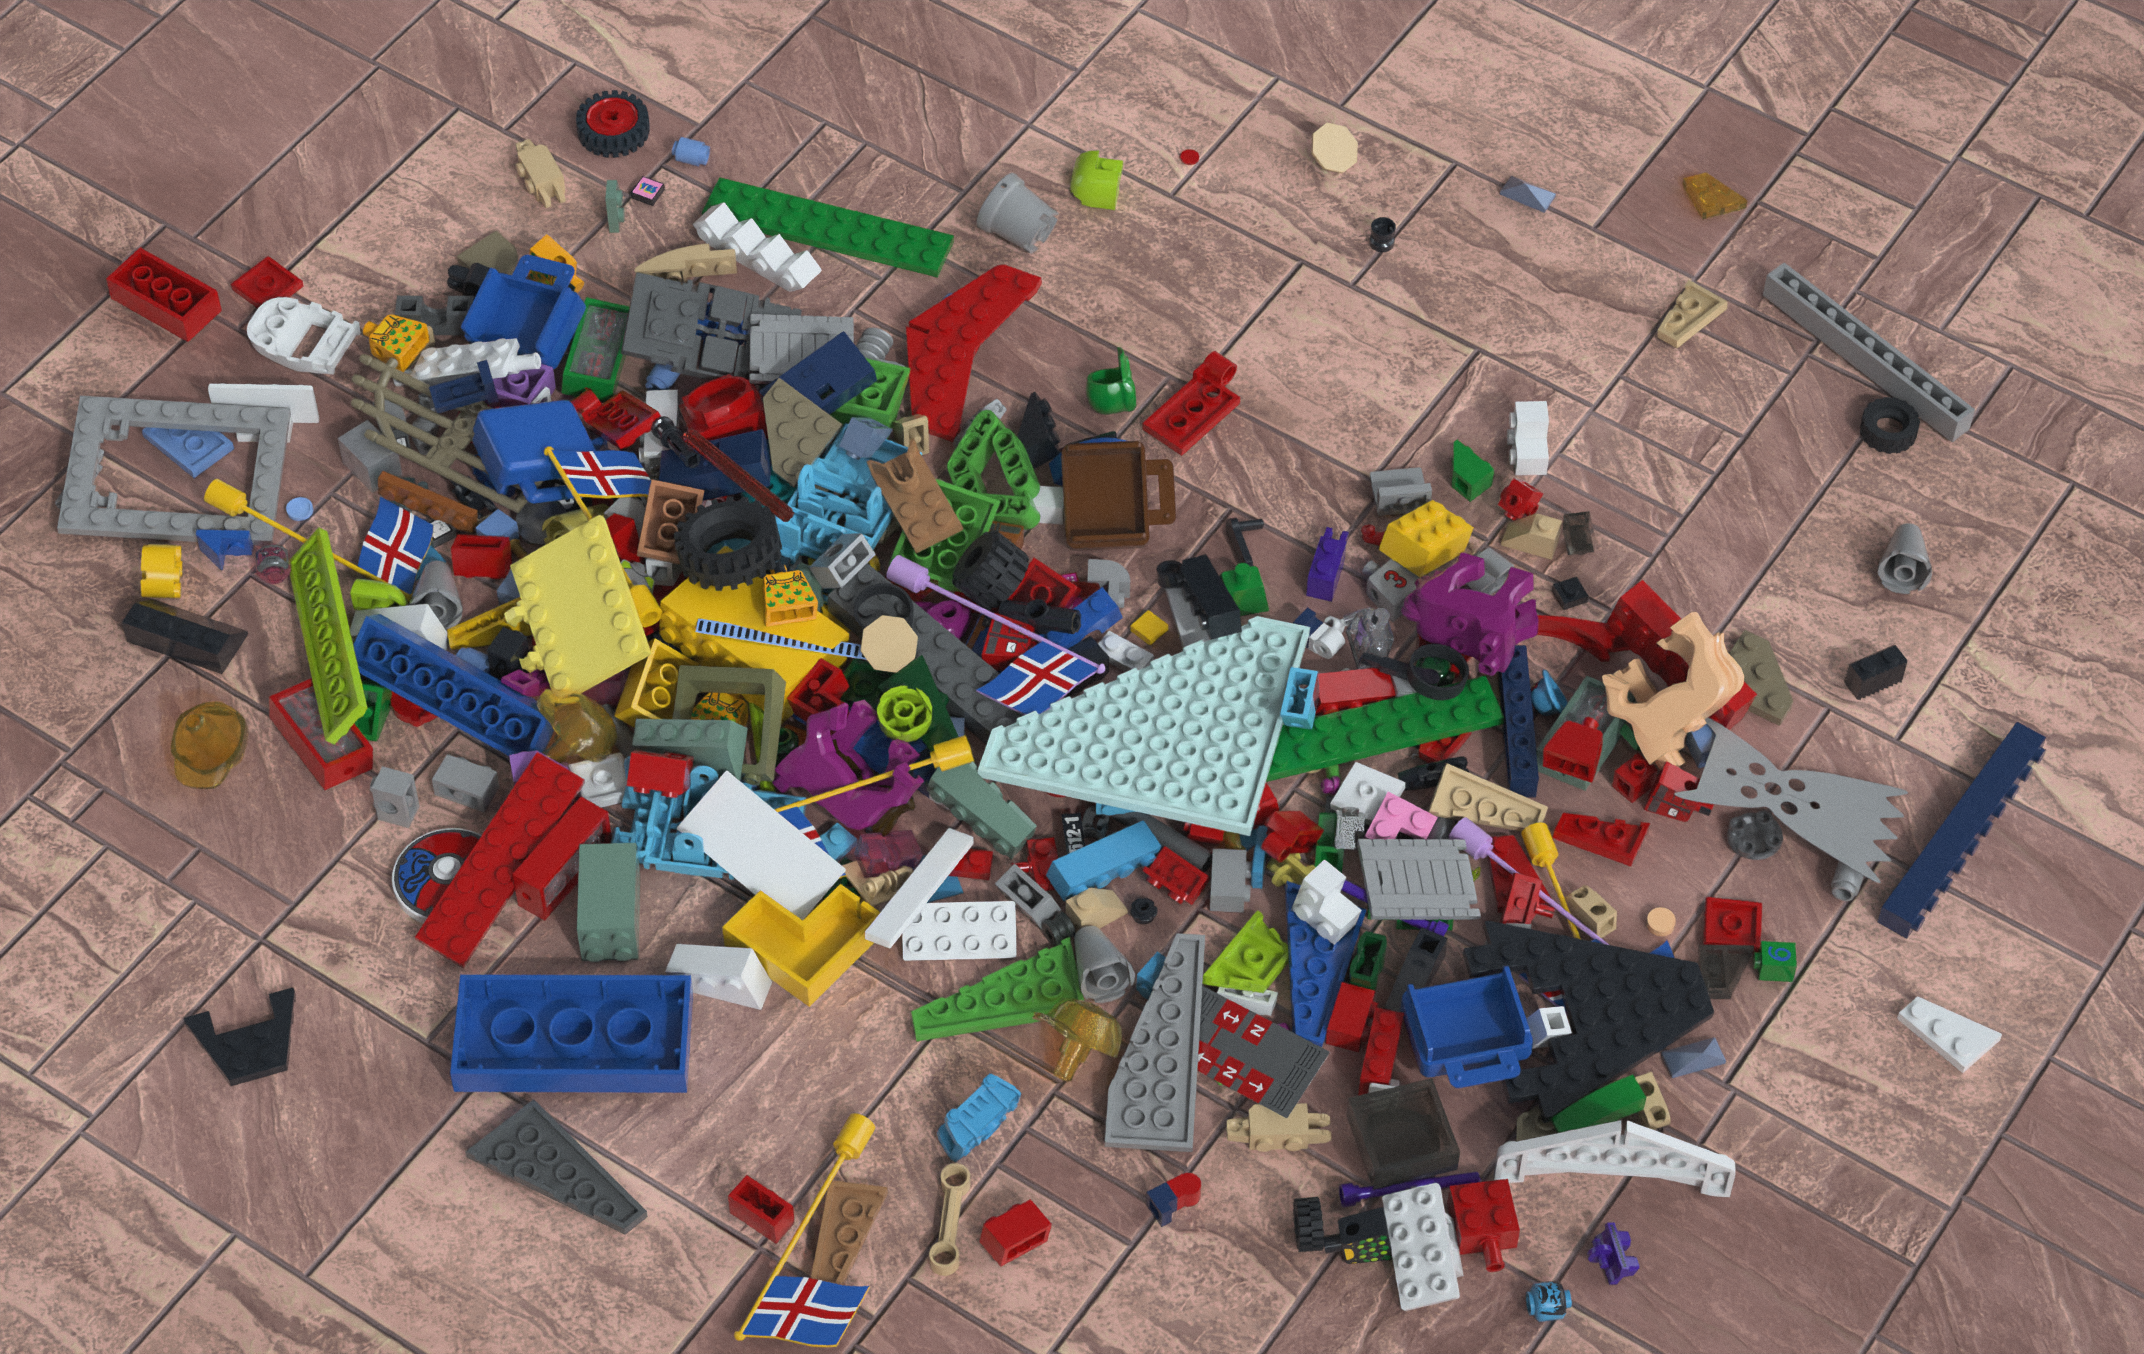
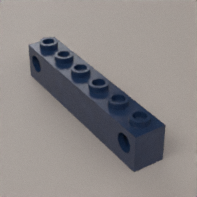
M1515 645L1514 656L1505 672L1497 671L1500 708L1505 717L1504 724H1502L1507 789L1526 798H1536L1539 774L1527 646Z

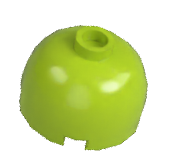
M902 685L885 692L880 698V703L877 707V720L881 731L892 740L899 739L905 742L918 740L927 732L931 724L932 705L929 697L922 690L917 688L916 690L908 689V686Z

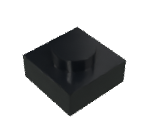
M1577 576L1555 583L1552 586V592L1563 610L1588 602L1589 596Z

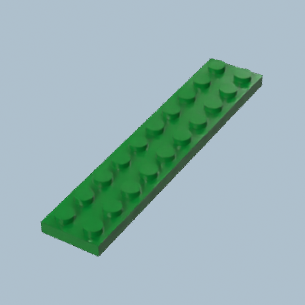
M720 177L702 210L703 215L712 206L725 203L738 222L752 218L765 235L775 236L780 234L785 240L937 278L954 243V235Z
M1482 676L1467 680L1463 691L1458 696L1449 700H1434L1416 692L1363 705L1362 707L1317 716L1314 718L1312 729L1283 725L1266 782L1504 724L1505 717L1487 677ZM1460 682L1453 683V684H1449V685H1445V686H1441V687H1452V686H1455V685L1459 684Z

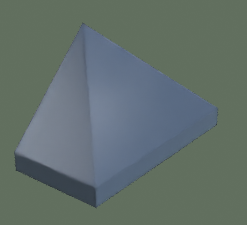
M1514 176L1509 178L1500 191V195L1543 213L1546 212L1556 197L1555 193Z
M1715 1037L1661 1052L1671 1078L1726 1063V1059Z

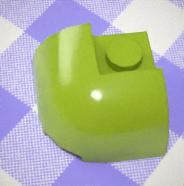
M1087 151L1080 154L1074 164L1070 181V193H1073L1076 198L1081 200L1082 205L1115 210L1123 161L1099 158V151Z
M356 579L350 592L354 610L409 606L404 594L397 586L382 581Z

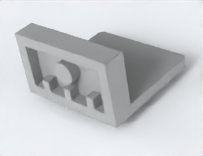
M1420 467L1370 473L1378 516L1409 513L1431 501V484L1424 482Z

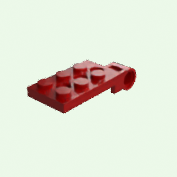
M1217 351L1211 352L1204 362L1193 371V378L1142 423V430L1181 456L1185 454L1240 404V396L1225 387L1235 376L1237 365ZM1209 392L1217 393L1218 396L1209 397L1206 394ZM1197 407L1202 409L1199 412H1192L1191 410H1189L1190 408ZM1180 422L1185 424L1182 427H1176L1173 425V423Z
M587 389L570 401L574 405L584 427L619 449L631 446L636 441V438L643 433L650 432L652 423L661 417L657 410L624 390L601 404L597 396L590 389Z

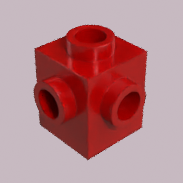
M1513 478L1511 483L1502 490L1500 494L1501 499L1497 505L1505 510L1503 512L1505 516L1516 521L1535 514L1539 507L1538 503L1544 493L1524 480Z

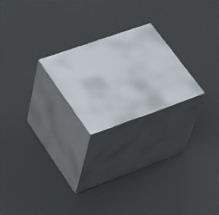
M366 420L340 436L338 443L343 464L373 493L378 490V477L382 471L399 477L402 475L399 454L376 444L375 441L368 440L364 436L367 429L374 430L379 435L382 434L374 425Z

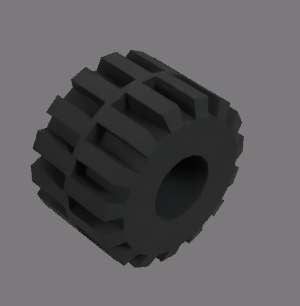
M990 530L983 533L965 550L953 571L952 584L980 607L986 610L995 609L1000 606L1001 601L1005 602L1022 582L1029 566V557L1001 533Z

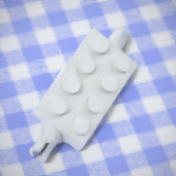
M502 338L490 342L478 341L467 345L454 344L443 348H427L422 351L414 369H407L404 373L430 386L479 373L477 362L487 360L492 378L494 379L506 377L507 374H518L522 370L540 369L541 358L538 353L517 355L520 348L517 338ZM393 379L395 386L399 387L405 385Z

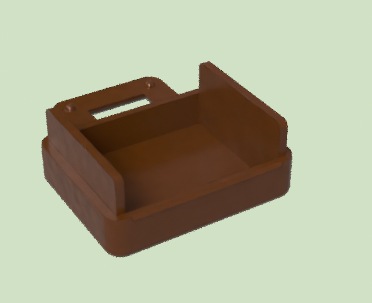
M1139 441L1067 444L1062 449L1066 546L1070 550L1143 548L1150 539L1149 526L1170 525L1175 522L1174 466L1170 460H1146L1145 447ZM1158 475L1160 509L1148 510L1147 476Z

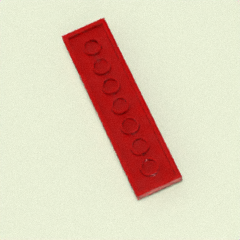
M537 752L416 934L415 940L464 968L515 891L512 874L565 815L585 784V779Z

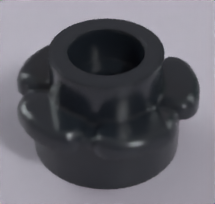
M1136 899L1131 904L1130 915L1135 922L1145 925L1154 920L1158 913V908L1154 906L1155 903L1151 899Z

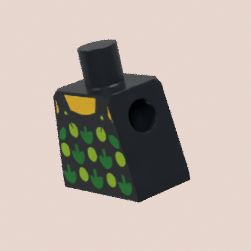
M1384 1207L1340 1218L1337 1220L1339 1233L1323 1236L1325 1253L1343 1251L1347 1264L1393 1260Z

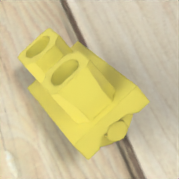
M1291 853L1281 863L1271 858L1267 864V868L1274 874L1272 883L1276 887L1282 886L1284 883L1286 884L1287 881L1301 885L1303 879L1316 867L1314 865L1304 866L1300 863V853Z

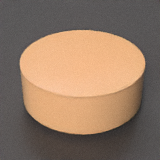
M1659 907L1649 912L1646 926L1656 936H1667L1674 930L1676 919L1669 909Z

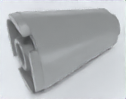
M1906 523L1897 527L1878 565V576H1880L1882 584L1892 592L1910 594L1912 590L1918 589V591H1921L1931 580L1932 566L1920 528L1914 524Z
M432 561L425 566L409 605L428 604L447 631V629L459 623L463 607L449 565L442 561Z
M1086 926L1075 934L1074 943L1078 981L1083 996L1086 999H1094L1096 1003L1111 1002L1122 997L1126 993L1124 989L1129 984L1132 986L1135 980V972L1131 963L1098 927Z

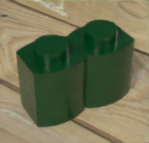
M1365 931L1358 942L1357 956L1353 959L1350 966L1348 984L1375 990L1376 992L1378 975L1382 972L1385 963L1386 936Z

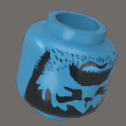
M1559 1281L1534 1283L1530 1291L1526 1292L1528 1314L1530 1316L1533 1315L1539 1322L1563 1319L1567 1308L1572 1306L1570 1291L1564 1290Z

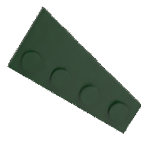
M923 655L916 658L878 686L882 694L891 688L902 685L908 686V689L916 690L917 688L922 690L929 697L932 705V720L927 732L919 739L930 752L935 751L933 745L959 737Z
M854 658L843 673L850 687L839 700L847 703L848 707H852L854 702L865 700L877 711L880 698L883 695L878 686L895 673L874 670L870 663ZM939 692L946 706L949 702L948 695Z

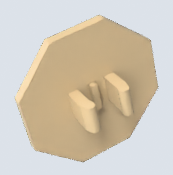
M1326 123L1312 134L1311 154L1323 170L1343 173L1357 162L1358 142L1345 126Z
M882 615L863 629L860 651L874 670L897 673L915 659L918 636L904 618Z

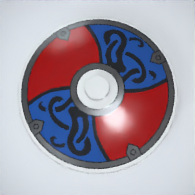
M445 828L426 833L407 845L398 856L392 872L393 890L401 909L414 920L424 924L482 835L466 829Z

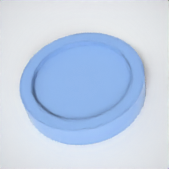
M294 498L286 506L287 515L294 521L306 520L313 513V505L307 498Z

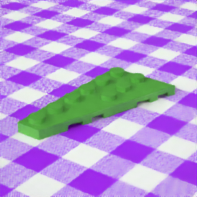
M1070 937L1062 940L1061 944L1051 949L1045 948L1038 951V955L1026 961L1019 960L983 977L981 982L971 987L966 985L952 996L947 998L941 997L911 1011L916 1042L1086 1014L1085 1001L1079 988L1078 972Z

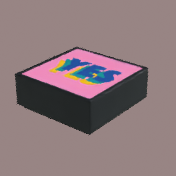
M642 176L631 191V198L654 206L665 191V185Z

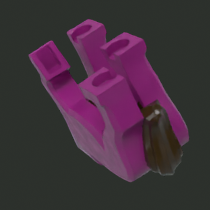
M865 700L853 703L848 717L849 705L847 703L810 715L807 719L805 743L792 750L775 768L778 775L772 783L782 793L788 792L791 787H802L807 789L813 796L874 777L868 764L853 748L869 727L878 721L877 712ZM830 730L836 731L833 735H830ZM899 739L892 740L888 749L889 763L884 772L894 770L892 777L816 801V803L824 807L848 828L864 829L870 836L876 839L884 838L893 830L898 818L903 813L914 811L916 807L912 795L924 780L919 775L914 779L908 771L911 769L909 765L920 754L908 742Z

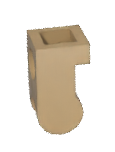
M1583 885L1565 897L1570 913L1579 918L1600 938L1616 930L1617 911L1589 886Z
M1650 1072L1635 1077L1647 1097L1644 1110L1636 1112V1114L1638 1113L1641 1125L1652 1130L1668 1126L1670 1124V1114L1653 1073Z

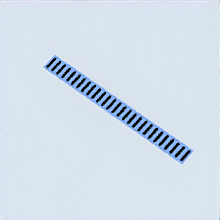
M699 618L697 622V633L867 660L860 651V644L841 642L833 649L729 623Z

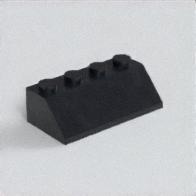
M154 599L135 602L122 621L127 642L220 674L224 673L248 636V631Z

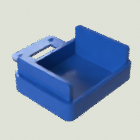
M527 254L520 258L512 275L498 273L496 269L490 268L461 325L467 342L472 344L478 341L490 342L502 338H517L520 345L517 355L538 353L541 358V364L553 367V369L557 368L586 310V305L578 293L568 287L575 273L574 267ZM530 270L557 277L553 286L526 279Z
M568 400L481 410L473 426L475 433L473 444L497 493L503 494L506 485L519 484L526 500L533 504L574 498L567 485L537 489L534 482L562 478L550 457L544 454L546 447L551 446L554 450L596 451L574 405Z
M1504 966L1500 974L1414 989L1413 984L1407 985V991L1403 994L1401 1000V1012L1404 1013L1403 1020L1419 1071L1423 1076L1431 1078L1448 1075L1450 1084L1454 1088H1464L1511 1079L1520 1074L1521 1068L1518 1061L1530 1057L1533 1037L1509 966Z

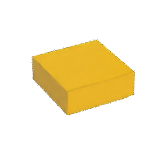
M1148 610L1130 625V631L1148 645H1152L1168 631V624Z

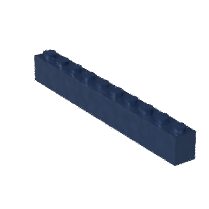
M2019 722L2015 723L1881 908L1877 923L1906 939L1913 930L1916 932L1920 930L1925 921V913L1927 911L1932 913L1939 901L1938 895L1941 892L1945 894L1953 881L1951 877L1954 873L1959 875L1966 864L1965 858L1967 855L1973 856L1980 844L1979 838L1981 836L1986 837L1993 826L1992 820L1995 817L1999 819L2007 806L2005 802L2008 799L2013 800L2020 788L2018 784L2021 780L2023 782L2028 780L2033 771L2031 766L2034 762L2037 764L2041 762L2046 753V749L2043 748L2045 736Z

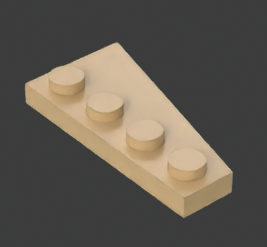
M1446 764L1443 767L1428 813L1437 817L1459 821L1467 817L1476 824L1522 832L1523 829L1531 824L1543 823L1548 807L1450 764Z

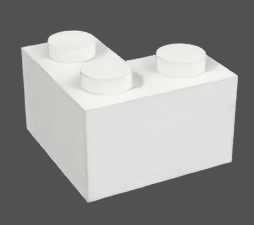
M1547 401L1515 402L1514 412L1509 414V426L1512 429H1507V444L1512 445V449L1509 450V463L1514 465L1515 475H1547L1549 461Z
M1323 860L1303 879L1291 910L1301 920L1306 921L1316 929L1320 936L1328 939L1335 945L1356 925L1362 910L1340 893L1346 877L1326 860Z

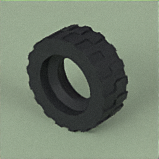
M1895 397L1875 399L1874 402H1870L1867 408L1864 409L1860 424V435H1862L1863 441L1870 448H1874L1878 452H1885L1886 454L1901 453V451L1908 450L1915 443L1920 425L1919 414L1912 405H1909L1904 400L1902 401ZM1882 418H1890L1900 422L1903 428L1900 432L1890 433L1880 429L1877 426V422Z

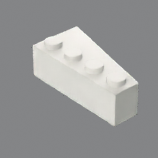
M678 390L647 391L646 401L642 402L657 410L661 417H669L673 421L674 426L679 428ZM650 431L640 436L639 460L640 463H645V471L650 479L658 481L661 452L669 449L665 448L661 444L660 439L656 438Z

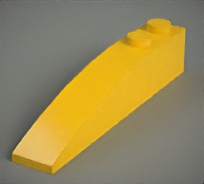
M521 597L447 629L450 648L456 650L490 645L503 627L512 631L517 630L524 634V636L532 635L530 624L521 621L517 623L516 627H513L507 623L504 615L511 608L517 607L516 603L521 600Z

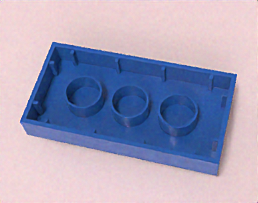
M460 975L450 1070L454 1092L687 1093L693 1008L691 975Z

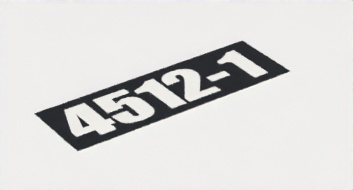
M1081 813L1061 814L1067 854L1085 847Z

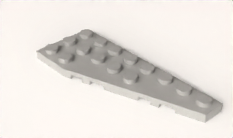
M1177 933L1164 961V966L1158 979H1156L1153 991L1148 1002L1145 1004L1130 1038L1127 1050L1108 1089L1105 1147L1179 1152L1193 1151L1205 935Z

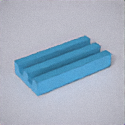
M1263 826L1257 828L1251 870L1252 888L1259 889L1263 887L1267 853L1261 849L1263 841L1268 836L1266 835L1268 828Z

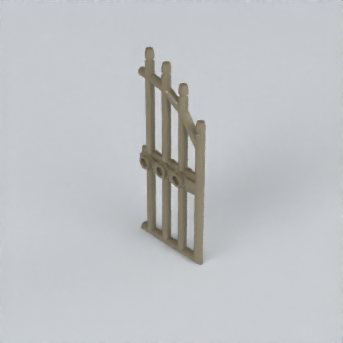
M366 354L360 356V362L381 372L377 383L369 379L366 380L365 377L354 374L352 377L353 383L360 387L363 386L364 389L374 393V406L357 398H353L351 401V405L355 409L362 410L363 413L376 418L382 434L379 435L378 432L367 429L364 436L368 440L375 441L376 444L516 513L521 511L528 502L523 492L520 493L516 500H513L450 468L454 461L459 459L487 473L482 460L464 451L470 441L473 442L475 434L473 426L478 413L481 410L493 408L489 407L487 403L480 401L456 408V410L460 411V414L454 421L386 388L391 377L432 397L429 390L430 385L396 369L398 361L395 358L391 357L385 364ZM385 399L447 430L440 438L435 437L385 412ZM390 426L432 446L431 450L424 456L398 443ZM543 481L534 482L537 489ZM519 484L512 485L521 490Z

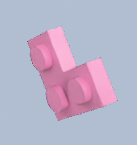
M1387 792L1363 839H1395L1400 831L1413 839L1426 840L1438 817Z

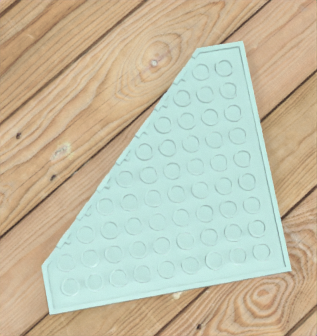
M1256 616L1249 619L1248 624L1241 626L1242 632L1206 642L1200 640L1184 647L1183 651L1173 656L1167 654L1151 661L1150 666L1137 670V668L1118 675L1117 680L1104 684L1101 682L1087 688L1082 695L1071 699L1069 696L1050 704V709L1041 714L1033 711L1017 718L1014 724L1007 727L998 726L991 731L978 768V774L988 780L1250 836L1283 726L1280 713L1290 668H1300L1310 627Z

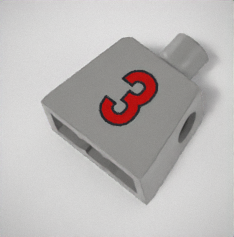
M1390 559L1382 567L1371 560L1362 570V573L1368 577L1366 594L1394 622L1402 615L1401 609L1404 600L1416 589L1414 583L1420 577L1393 559Z

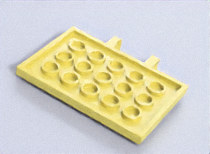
M601 515L592 518L510 565L521 600L516 603L517 607H513L504 613L506 621L513 627H516L517 623L521 621L530 624L536 646H533L534 652H528L527 657L524 659L520 658L519 661L522 669L527 670L529 673L536 669H545L555 702L561 705L652 654L606 520Z

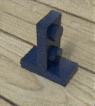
M487 360L477 362L479 373L429 387L437 414L488 400L489 407L491 408L500 407Z

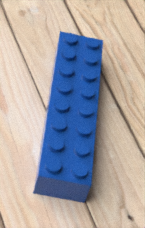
M381 614L365 617L353 644L359 673L507 756L523 751L537 750L542 754L545 753L562 714L529 696L519 693L501 683L499 679Z

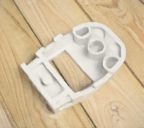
M278 297L263 303L247 325V335L251 344L261 355L295 371L334 375L335 367L356 335L359 336L361 333L359 322L356 320L353 324H350L343 320L341 313L334 310L332 313L322 309L321 304L311 302L310 305L300 304L298 299ZM312 324L327 329L309 357L303 356L301 359L291 357Z

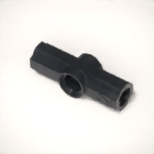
M1035 599L1029 603L1012 600L1001 601L998 609L1000 615L1032 625L1037 634H1046L1050 631L1075 634L1081 627L1082 615L1079 610L1048 606L1045 601Z

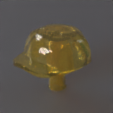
M546 689L538 697L537 707L540 713L557 733L554 736L555 742L542 754L558 763H562L568 756H575L576 754L592 762H602L609 757L612 747L617 742L618 734L613 718L601 704L591 697L578 693L563 695L559 698L550 689Z
M214 701L196 705L178 717L172 736L171 754L174 756V770L177 780L185 787L214 789L222 784L230 769L240 764L247 747L249 732L247 722L238 711L225 703Z
M1064 998L1055 1004L1047 1015L1034 1012L1033 1019L1050 1024L1065 1036L1059 1048V1051L1062 1053L1052 1071L1055 1077L1071 1082L1080 1062L1085 1063L1091 1048L1117 1058L1122 1040L1121 1025L1115 1017L1100 1006L1075 998Z

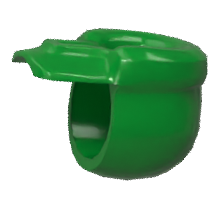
M1117 347L1119 367L1094 371L1086 379L1087 402L1095 412L1101 415H1112L1124 411L1132 412L1137 406L1135 384L1132 380L1129 359L1121 347Z

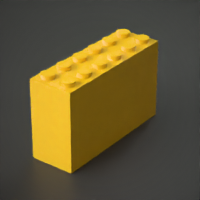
M725 545L716 554L733 552V550ZM688 577L661 601L660 608L663 613L660 618L659 635H661L664 641L672 643L680 649L686 657L694 659L702 666L774 669L786 681L781 724L794 714L787 697L820 658L841 670L846 667V656L697 633L696 627L699 618L729 623L833 649L841 642L849 643V633L819 611H817V619L766 627L763 603L764 578L755 577L752 579L753 584L749 586L745 582L737 584L738 589L731 590V586H723L722 591H716L713 585H710L708 589L701 588L700 581L694 585ZM742 694L749 703H754L764 711L765 695Z

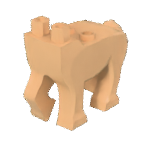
M1697 612L1688 614L1670 628L1673 630L1672 635L1657 642L1663 649L1676 652L1685 659L1689 665L1686 682L1674 684L1658 692L1646 675L1640 659H1633L1628 663L1629 666L1621 671L1618 670L1614 675L1605 674L1602 676L1603 684L1606 688L1608 713L1632 724L1635 739L1649 765L1657 764L1660 770L1666 761L1679 768L1686 764L1678 752L1684 748L1686 734L1690 731L1696 732L1707 724L1705 719L1722 708L1733 695L1740 691L1744 684L1742 668L1728 654L1725 648L1724 634L1718 632L1712 635ZM1628 690L1632 692L1637 703L1630 702L1627 699Z

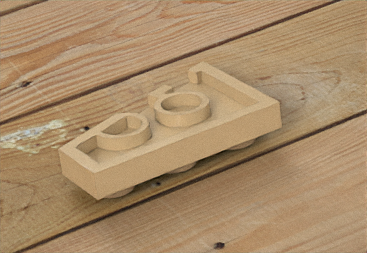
M1688 280L1684 292L1679 294L1676 299V305L1673 310L1668 312L1658 328V338L1675 348L1680 347L1727 309V301Z

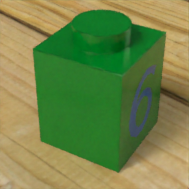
M1761 941L1759 952H1754L1753 968L1758 969V979L1762 981L1793 982L1797 968L1796 943Z

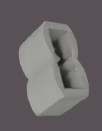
M1487 548L1474 555L1484 558L1485 575L1478 580L1464 584L1460 589L1475 590L1492 595L1505 582L1509 569L1514 567V564L1493 549Z

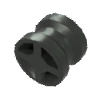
M1064 912L1056 914L1053 920L1047 919L1041 923L1046 939L1054 947L1061 944L1063 939L1068 937L1071 939L1076 934L1070 918Z

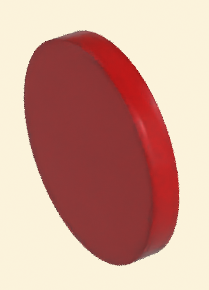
M1192 149L1185 150L1180 155L1181 161L1186 165L1196 164L1200 157L1199 153Z

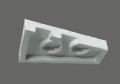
M1918 996L1901 1010L1897 1017L1901 1023L1962 1073L1999 1042L2002 1036L1997 1031Z

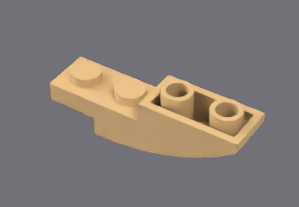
M709 243L683 247L645 261L635 268V274L639 272L661 277L664 280L678 281L681 284L687 282V277L737 273L735 249L710 251Z

